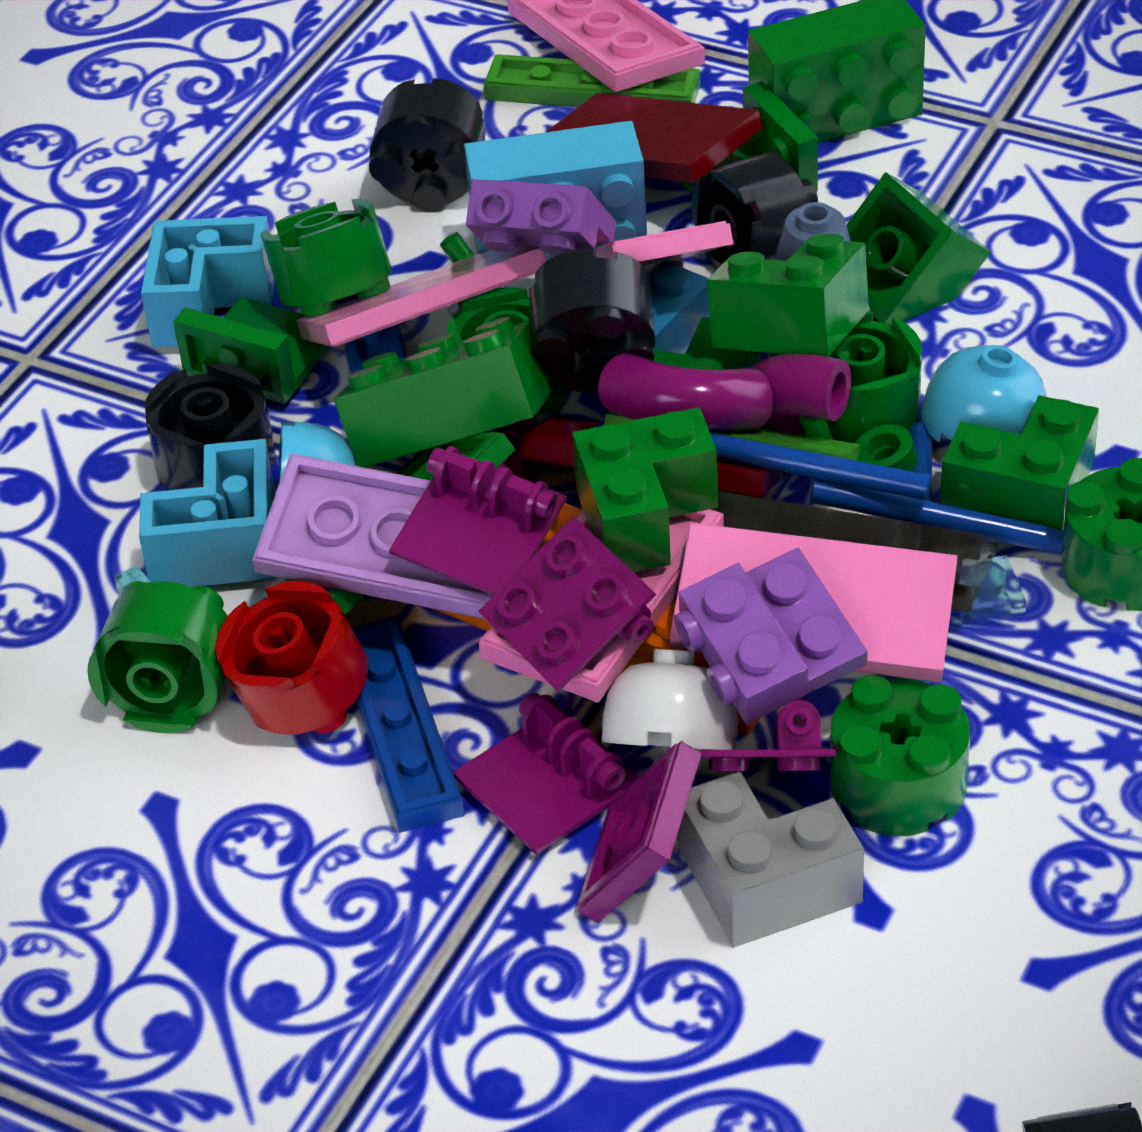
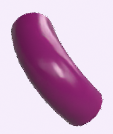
M623 353L615 356L606 364L601 372L598 383L600 401L612 413L636 420L700 407L709 432L759 429L767 423L773 409V391L770 381L757 368L691 369L670 366L637 355Z
M789 353L762 359L752 367L765 374L770 381L773 391L771 417L760 428L801 434L803 428L798 416L836 421L842 416L847 406L851 389V370L848 362L844 359Z

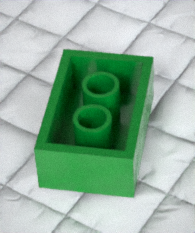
M861 0L748 30L749 85L762 81L818 137V143L922 115L926 24L906 0Z
M510 317L499 318L475 328L477 335L463 341L455 342L453 334H448L420 344L418 346L420 352L399 360L396 351L364 361L362 363L363 370L348 376L349 384L334 398L357 466H371L533 418L554 387L549 373L545 371L532 350L530 320L513 325Z

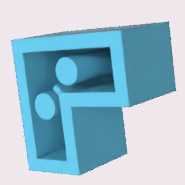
M267 216L154 221L141 291L152 347L178 346L173 321L185 307L214 315L215 308L232 307L240 298H247L269 305L272 304L274 278L260 236L264 230L270 232Z
M266 439L204 445L203 487L140 493L139 540L149 582L167 581L195 587L277 579L276 576L256 573L252 563L275 497Z

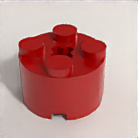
M306 581L282 582L265 588L264 591L268 597L255 603L250 608L246 601H243L232 610L223 622L217 635L215 651L225 677L254 724L258 728L287 735L301 734L309 731L327 734L338 729L346 720L347 709L355 702L365 685L369 663L364 649L340 606L322 586Z

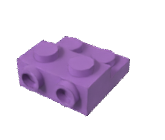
M472 179L465 225L483 242L484 247L491 250L515 252L518 251L519 245L540 246L539 249L545 253L559 255L575 249H595L596 243L613 242L616 220L587 186Z
M799 547L748 572H745L738 562L678 592L679 613L674 615L673 619L682 642L691 653L697 650L701 651L710 666L707 669V675L717 698L724 706L733 703L746 724L867 665V649Z

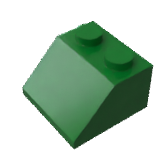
M887 172L882 175L847 223L851 242H865L870 311L873 312V316L879 322L892 325V317L905 322L957 299L991 253L989 249L924 193Z

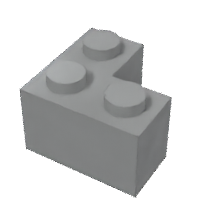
M740 771L691 787L677 834L678 848L733 948L863 903L864 847L834 798L768 820Z

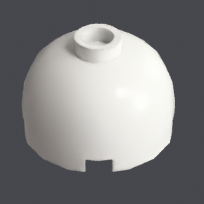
M654 649L653 663L646 662L631 665L617 676L608 691L603 711L602 742L640 746H668L671 748L675 743L678 744L680 741H683L695 749L736 750L738 731L737 709L733 703L724 706L719 701L709 682L708 668L694 665L695 652Z

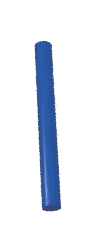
M710 433L717 449V460L927 500L930 493L932 475Z
M814 479L810 503L1060 554L1062 550L1064 529Z

